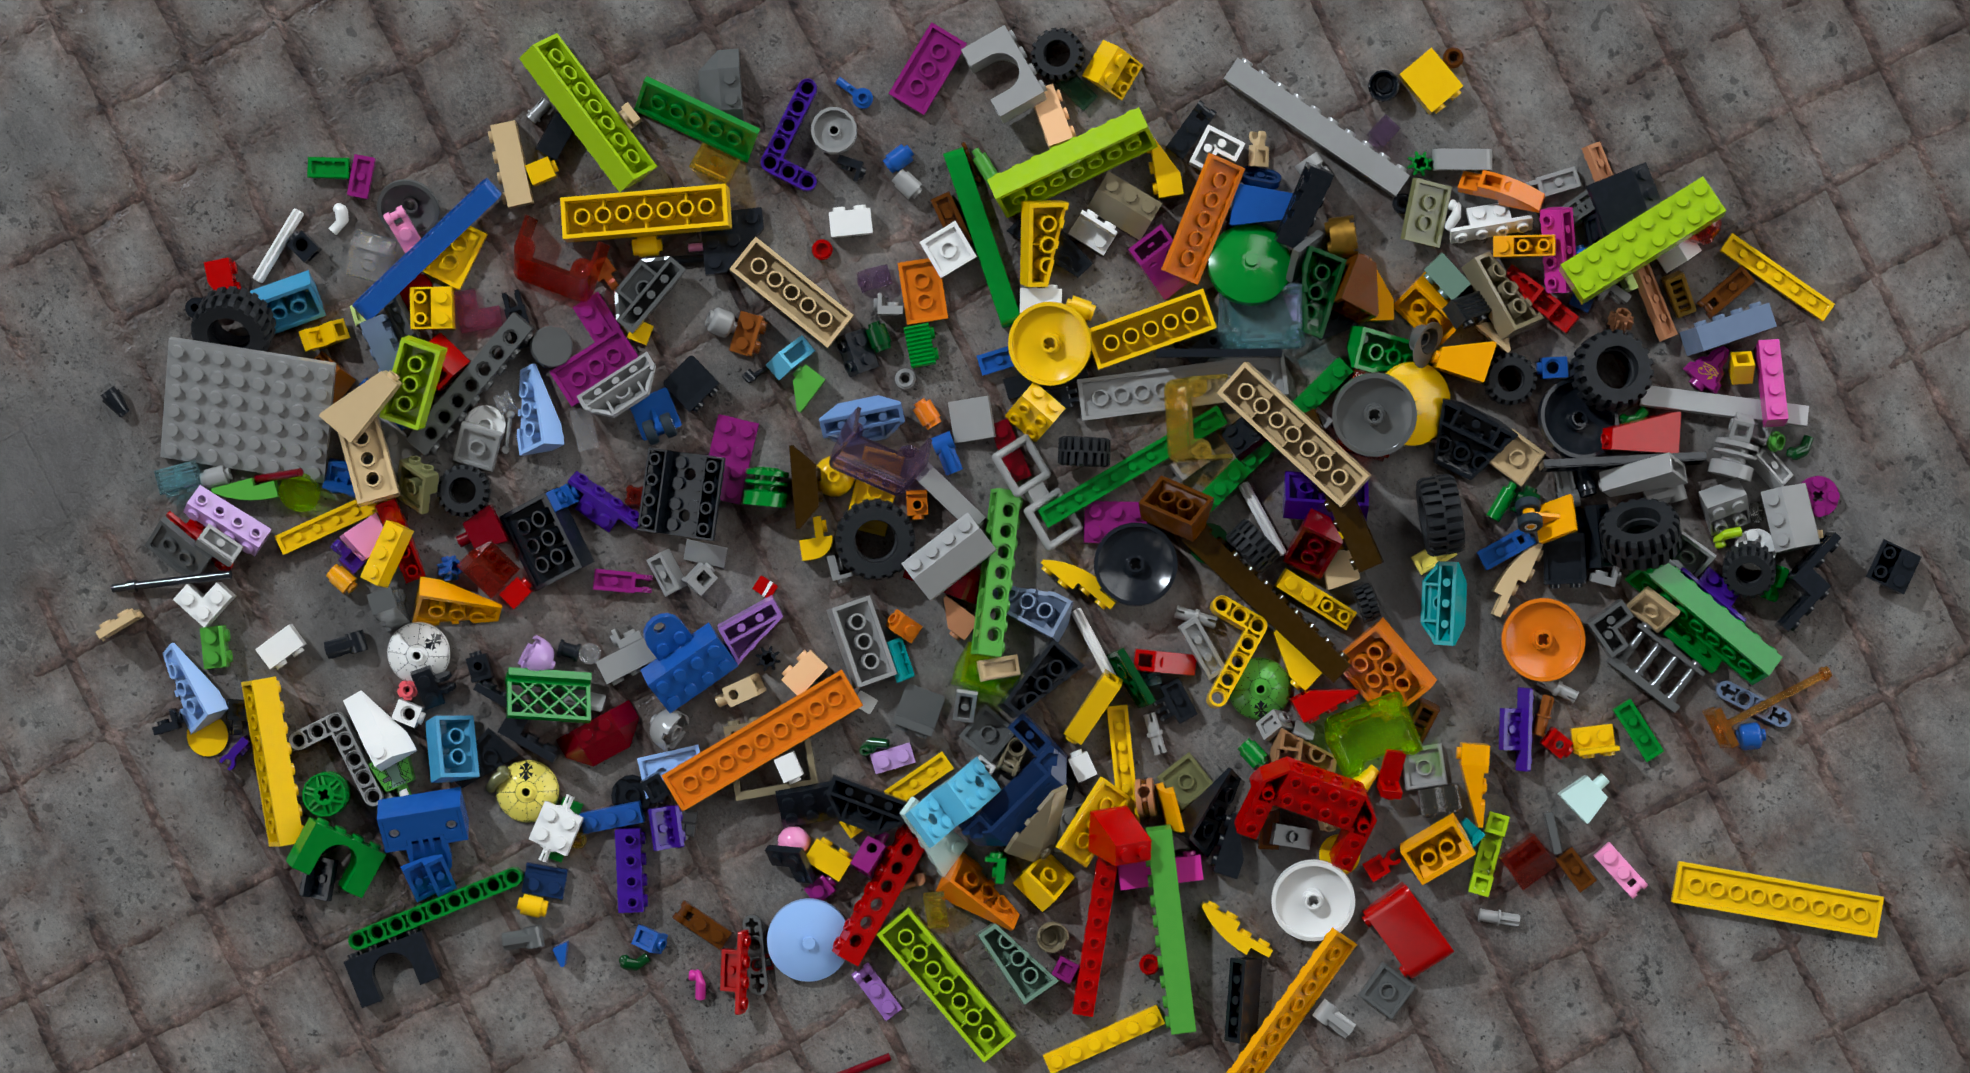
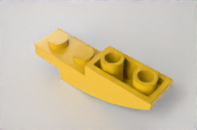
M1044 559L1040 562L1043 565L1041 569L1049 576L1055 574L1059 578L1057 582L1066 590L1069 587L1074 589L1079 583L1081 585L1079 590L1087 596L1092 594L1096 597L1095 603L1102 609L1106 607L1111 609L1114 606L1115 602L1100 591L1101 587L1096 577L1089 572L1065 562Z
M1286 568L1274 585L1347 630L1357 614L1356 611Z
M1210 900L1208 903L1202 901L1201 906L1207 918L1227 942L1246 955L1250 948L1268 958L1270 957L1273 950L1269 947V942L1262 938H1259L1257 941L1251 937L1252 933L1244 928H1241L1240 931L1237 930L1240 925L1237 915L1228 910L1226 913L1218 910L1220 906Z

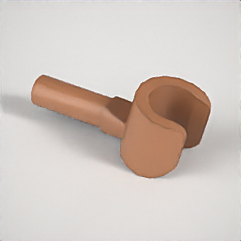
M925 873L914 874L915 881L905 884L901 892L911 887L923 885L926 882Z

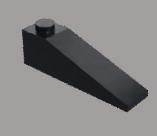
M1227 768L1181 813L1185 832L1172 830V833L1182 842L1205 857L1210 856L1221 834L1219 829L1222 821H1225L1227 816L1225 813L1228 804L1233 802L1241 781L1237 773L1232 768Z

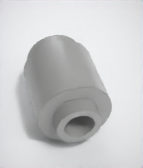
M902 169L892 180L895 184L894 187L908 200L911 197L916 199L923 191L920 188L922 183L909 171L905 172Z
M224 465L209 468L200 473L202 486L210 490L211 488L230 484V480L233 479L230 468H226Z

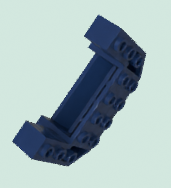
M1026 712L1016 717L1008 725V729L1036 757L984 808L958 825L962 829V834L977 846H1007L1016 832L1020 833L1027 827L1024 823L1038 812L1037 807L1049 793L1065 784L1067 786V754Z

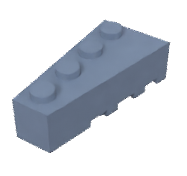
M1761 301L1748 305V310L1743 311L1741 307L1730 311V316L1725 317L1723 313L1712 317V322L1707 323L1705 319L1693 323L1694 328L1679 332L1686 355L1689 356L1776 327L1770 304L1762 305Z
M380 314L359 324L363 337L371 348V356L374 361H377L379 366L378 372L385 370L389 372V370L392 371L400 342L388 315Z

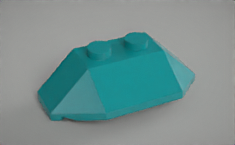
M1438 561L1422 581L1420 623L1432 639L1434 645L1455 646L1465 627L1467 581L1459 562Z

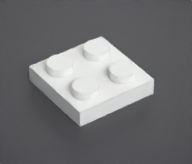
M956 221L919 242L940 278L977 257Z

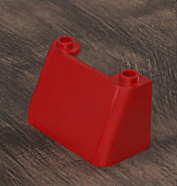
M1403 882L1362 910L1365 915L1362 919L1369 928L1373 926L1401 964L1399 970L1405 978L1409 976L1413 979L1454 953L1447 940Z

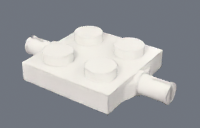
M566 794L563 805H555L549 801L544 802L530 834L529 840L538 843L543 848L539 860L547 863L551 852H558L568 856L584 820V817L575 814L570 809L575 797Z

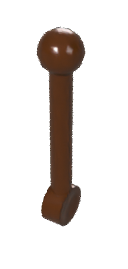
M963 142L961 145L975 176L974 181L980 183L982 177L978 175L967 145Z

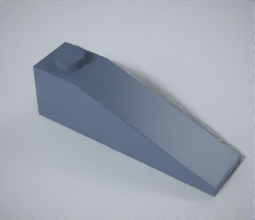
M1012 586L1009 592L1010 609L1007 612V616L1059 643L1069 624L1073 601L1056 592ZM996 589L993 590V597L995 599L998 597Z

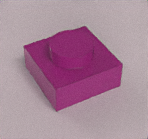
M1060 955L1051 974L1070 984L1079 964Z

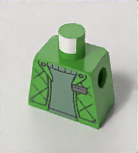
M410 755L383 771L378 770L372 762L369 763V767L386 792L396 788L399 797L412 795L407 783L416 780Z

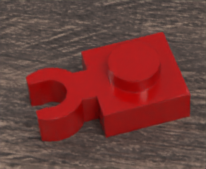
M1395 849L1388 850L1383 858L1378 853L1362 863L1372 882L1391 872L1388 867L1389 865H1397L1401 862L1400 858L1396 860L1390 859V855L1395 852Z

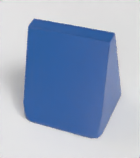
M569 940L553 948L560 967H564L567 964Z

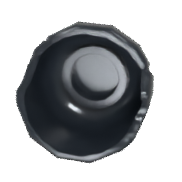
M1385 69L1376 71L1370 77L1368 83V90L1372 98L1381 102L1392 100L1397 96L1400 88L1397 76L1392 71Z

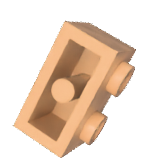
M804 650L796 658L799 662L794 667L789 665L782 672L784 677L781 680L796 695L806 691L829 667L812 650L809 652Z

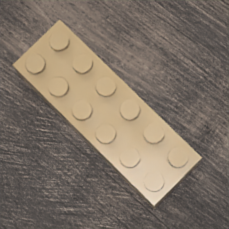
M756 236L730 268L734 274L828 349L854 317L851 312Z

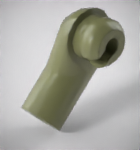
M499 766L497 768V772L493 774L485 786L488 792L493 793L500 784L509 778L508 767Z

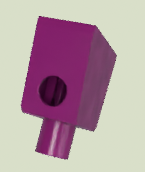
M884 832L875 835L874 838L867 836L850 862L852 867L872 879L875 875L876 867L881 864L885 857L887 847L884 844L890 835ZM877 848L876 852L870 853L871 849Z

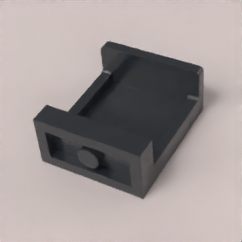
M1571 533L1543 544L1544 585H1549V589L1561 588V584H1570V588L1582 587V583H1587L1585 533Z

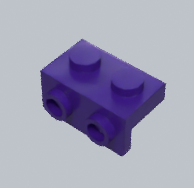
M670 805L648 809L654 851L684 847L686 836L684 830H682L681 821L683 820V814L679 806Z

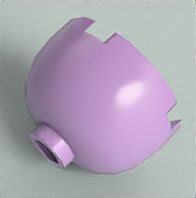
M536 635L532 638L536 641L533 644H527L518 664L521 665V668L533 671L552 670L556 663L553 661L554 649L548 641Z

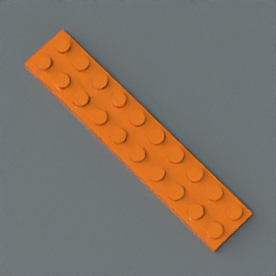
M841 669L661 776L683 812L863 706Z

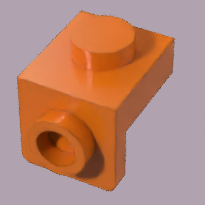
M898 609L889 616L888 622L885 625L909 643L913 642L923 627Z

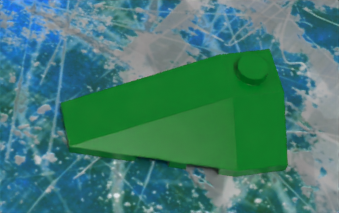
M1351 326L1347 350L1352 368L1367 372L1389 371L1398 364L1414 362L1413 351L1409 347L1408 339L1366 327Z

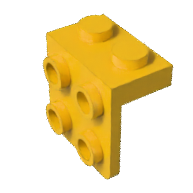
M1033 382L1005 414V417L1024 434L1029 435L1032 441L1037 442L1066 408L1041 386Z

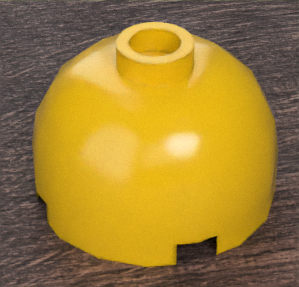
M828 456L816 465V469L820 468L821 481H817L818 489H822L823 494L837 497L846 494L852 488L855 481V471L852 464L845 458Z

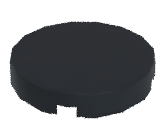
M634 774L626 775L615 783L611 793L614 806L641 801L643 812L649 808L652 802L649 798L646 799L644 789L640 784V781H642L641 776Z

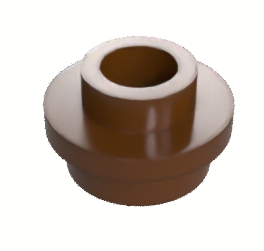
M1452 47L1444 52L1443 62L1448 68L1455 69L1463 63L1464 56L1460 49ZM1450 55L1456 56L1455 62L1449 60Z

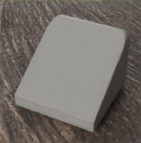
M1296 720L1291 733L1304 740L1311 741L1314 738L1315 727Z

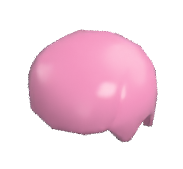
M790 826L783 829L779 834L778 845L801 847L804 849L805 854H807L810 849L811 838L804 829L798 826Z

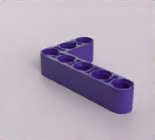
M809 78L801 80L761 158V166L765 172L805 192H812L817 187L815 175L784 158L818 91L816 83ZM805 84L813 85L812 93L805 94L802 92V87ZM797 102L804 104V110L800 113L793 111V105ZM793 121L795 123L794 129L792 131H785L783 129L785 122ZM782 139L785 141L784 149L776 150L774 148L776 140ZM768 158L776 160V166L772 169L765 167V161ZM787 167L795 170V174L791 178H786L783 175ZM805 177L813 179L814 182L811 187L806 188L802 185V180Z

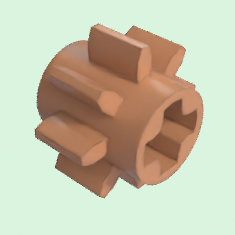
M1618 308L1616 312L1610 311L1607 324L1610 325L1612 331L1616 329L1623 330V333L1626 329L1631 331L1634 316H1631V312L1628 309Z

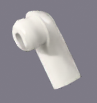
M341 203L334 205L333 211L335 212L336 221L329 227L335 235L349 222L348 209Z

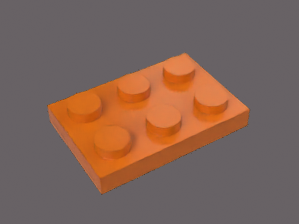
M929 258L897 263L907 325L948 319L943 281Z

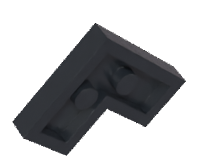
M768 845L765 849L771 865L789 867L796 882L813 884L817 879L803 848Z

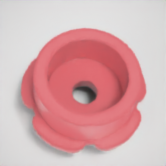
M404 680L399 684L397 693L399 697L409 701L417 696L418 691L413 681Z

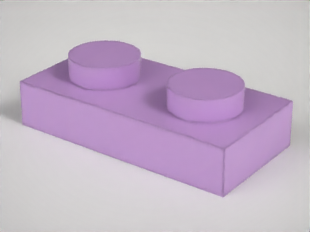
M910 742L870 754L876 774L916 763Z

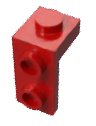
M1386 749L1376 785L1380 796L1387 800H1401L1403 792L1399 779L1407 755L1405 751Z

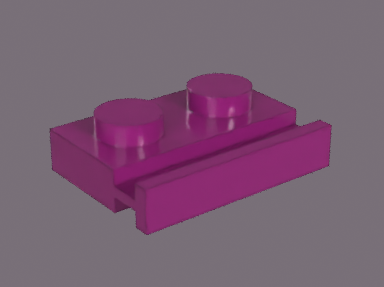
M598 291L572 307L594 342L621 327Z

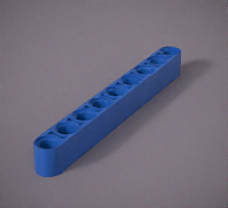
M488 178L481 181L354 302L352 307L365 320L376 316L502 195V192Z

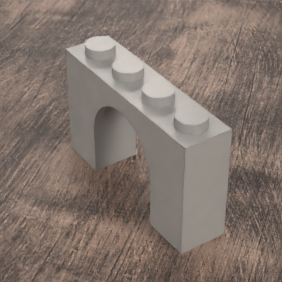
M1005 25L961 49L963 57L973 74L997 61H1008L1019 68L1017 82L1010 89L991 99L993 108L1003 124L1047 99L1044 93L1047 89L1043 81H1037L1034 76L1037 74L1032 63L1027 64L1025 60L1027 55L1022 46L1017 47L1015 44L1017 41L1015 34L1012 30L1008 31Z

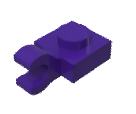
M339 539L330 546L334 552L341 555L337 561L352 574H355L366 562V560L361 561Z
M247 735L243 736L219 762L223 763L226 759H229L231 766L228 767V770L234 769L237 764V756L241 755L243 757L251 749L249 746L251 739Z

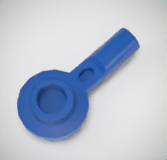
M841 77L835 82V84L853 96L852 100L856 107L865 109L872 104L873 95L870 90L866 88L856 89Z

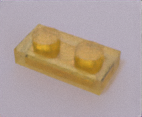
M944 891L923 893L928 929L949 927Z

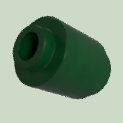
M880 321L868 324L869 329L865 331L872 349H875V352L878 353L891 348L890 342L892 341L885 323L880 324Z

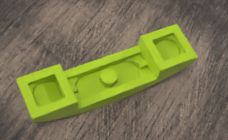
M1489 811L1483 829L1485 836L1478 845L1468 892L1489 897L1498 855L1510 819L1509 816Z

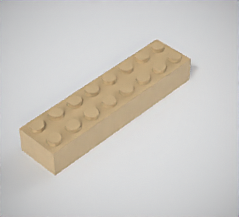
M1244 362L1217 392L1222 399L1340 507H1344L1372 476L1249 362Z

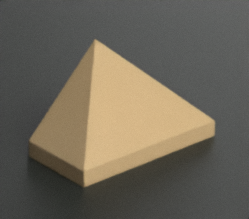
M1484 322L1474 326L1488 340L1497 342L1496 346L1502 352L1509 353L1511 350L1509 337L1501 340L1492 322Z

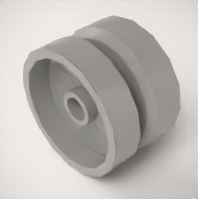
M828 107L821 110L814 117L811 124V135L815 145L822 152L829 155H839L848 152L854 146L857 139V126L853 116L846 110L839 107ZM834 127H837L838 132L836 134H831L830 130H833Z

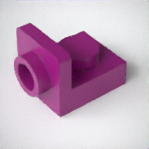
M823 873L813 884H809L804 891L810 898L825 900L836 891L834 886L837 884L829 875L826 877Z

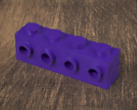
M641 827L615 829L618 913L644 912L645 907H648V894H644V886L648 885L647 873L643 874V865H647V856L642 851V844H646V834L642 832Z

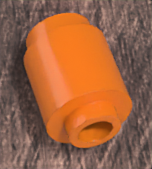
M923 398L914 404L916 408L913 409V412L927 430L941 422L939 418L941 415L930 399L926 401Z

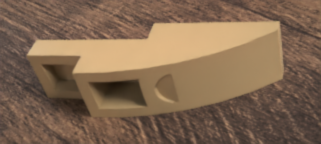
M1535 543L1524 550L1502 572L1492 589V592L1499 594L1491 611L1492 615L1500 618L1502 614L1506 615L1510 607L1508 603L1511 595L1514 596L1519 587L1516 584L1517 581L1526 583L1527 580H1531L1535 569H1533L1535 561L1539 562L1544 551L1541 549L1542 544Z

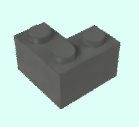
M1617 599L1584 624L1606 655L1613 658L1629 646L1618 631V628L1634 616L1624 601Z

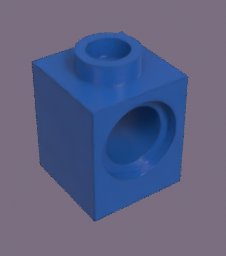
M1567 356L1539 358V362L1536 363L1537 375H1540V379L1567 378ZM1549 362L1555 363L1557 367L1554 374L1547 371V364Z

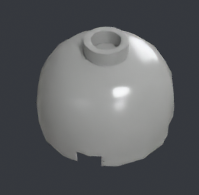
M667 709L653 715L650 720V737L652 741L666 752L668 751L667 748L674 749L686 733L682 730L685 724L689 725V717L678 710L669 713Z

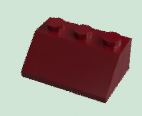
M1311 508L1292 539L1283 562L1321 579L1343 543L1331 518Z

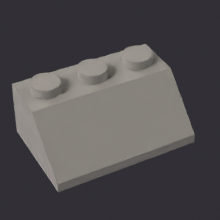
M1806 483L1782 486L1761 492L1775 553L1782 554L1821 544Z

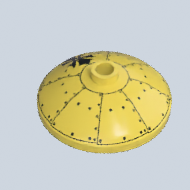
M522 760L511 764L508 767L509 778L496 788L497 800L502 810L509 817L520 822H535L544 802L549 801L556 805L559 797V785L555 774L546 765L535 760ZM524 788L529 789L530 794L528 796L523 795L522 791Z

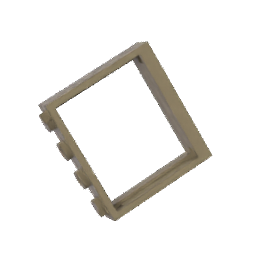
M760 716L750 717L748 722L740 723V719L728 721V725L723 727L725 738L731 735V732L738 731L760 718ZM811 736L804 740L810 779L800 780L791 785L787 782L741 790L740 780L737 779L733 782L736 801L776 794L775 791L819 783Z

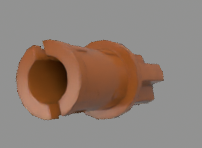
M1549 695L1542 696L1538 713H1535L1537 717L1532 734L1545 736L1548 721L1552 718L1550 714L1555 700L1554 697Z

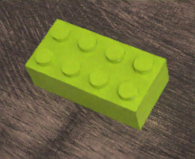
M410 335L401 338L392 371L400 377L399 381L403 384L381 410L379 418L415 430L425 428L448 348Z

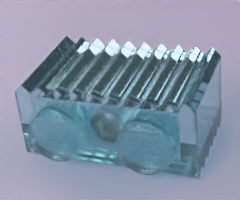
M196 460L154 471L160 495H166L167 498L178 496L179 491L187 490V493L194 492L199 485H202L200 481L201 471Z

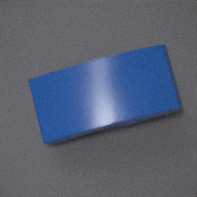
M569 483L546 493L555 512L581 500V492Z

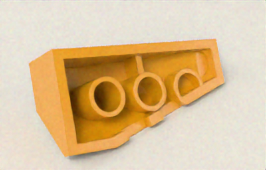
M420 577L412 623L424 622L434 626L440 625V622L449 621L452 624H459V621L470 620L472 623L498 622L502 604L440 579Z
M1460 742V747H1456V759H1459L1475 824L1478 828H1483L1485 799H1482V796L1487 792L1484 774L1489 773L1490 745Z

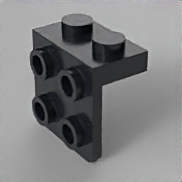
M689 356L663 382L664 386L690 413L693 410L695 412L699 411L705 404L703 401L708 396L712 398L720 390L718 386L721 384L694 356Z

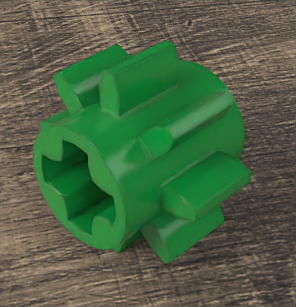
M1415 151L1414 159L1412 157L1407 158L1411 164L1406 168L1413 170L1412 176L1420 172L1423 177L1425 176V169L1428 171L1432 169L1428 166L1432 159L1425 157L1426 152L1419 155ZM1421 159L1423 160L1422 164L1424 167L1418 169L1416 168L1417 164L1415 161Z

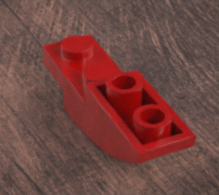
M396 498L375 504L383 526L386 520L409 528ZM411 537L399 563L406 583L426 576L413 537Z

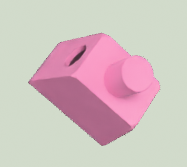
M374 513L340 536V539L361 561L369 558L382 531L383 526L377 513Z

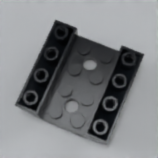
M648 447L637 530L714 541L726 458ZM691 469H694L696 472L693 480L688 478V472ZM685 510H688L690 518L685 522L682 514Z

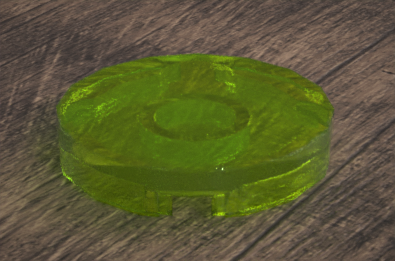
M303 473V476L283 479L279 486L278 494L280 500L289 509L306 512L317 505L320 500L321 490L316 480L314 482L311 476Z

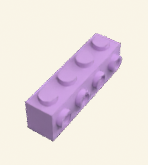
M201 485L191 496L183 512L191 520L198 521L205 527L208 524L212 525L244 547L242 549L243 552L256 556L271 532L269 527Z

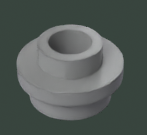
M904 368L896 373L895 382L901 389H909L915 384L916 377L912 370ZM908 375L909 382L903 383L901 380L902 376Z

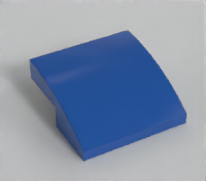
M442 854L421 858L401 866V870L416 902L435 893L440 897L457 888Z

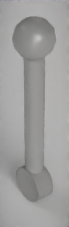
M511 410L507 412L508 422L505 443L501 449L504 454L510 452L508 445L512 418L515 416V413Z

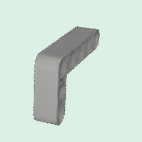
M332 713L290 735L289 743L295 750L307 748L332 735L366 804L369 806L378 805V801L374 802L370 799L371 791L378 792L379 800L384 799L385 792L369 767L370 762L344 713ZM334 716H339L342 719L340 727L333 725L332 719ZM316 725L323 728L321 737L314 734V727ZM298 734L304 737L305 742L302 746L297 745L295 742V737ZM343 735L350 736L351 744L349 746H345L342 743ZM353 753H357L361 758L358 765L351 761ZM362 772H367L370 775L368 783L361 781L360 775Z

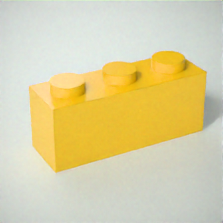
M386 520L360 577L376 586L388 588L414 531L397 522Z

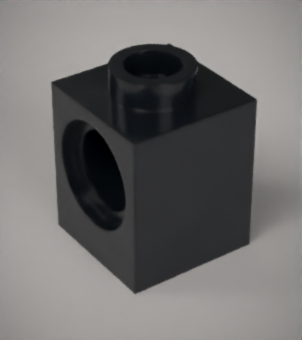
M296 231L288 238L290 242L287 246L306 264L322 250L305 231ZM302 240H306L308 243L305 251H300L298 248V244Z

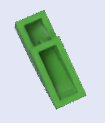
M249 478L211 488L214 494L239 500H268L282 497L278 481L257 485L254 478Z

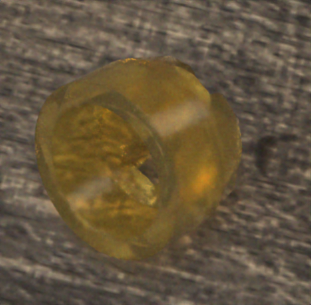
M578 832L576 837L582 839V843L574 840L572 847L581 849L586 845L587 838L585 834Z

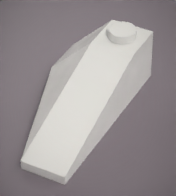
M359 691L343 700L373 765L378 770L383 771L417 751L409 734L363 691Z

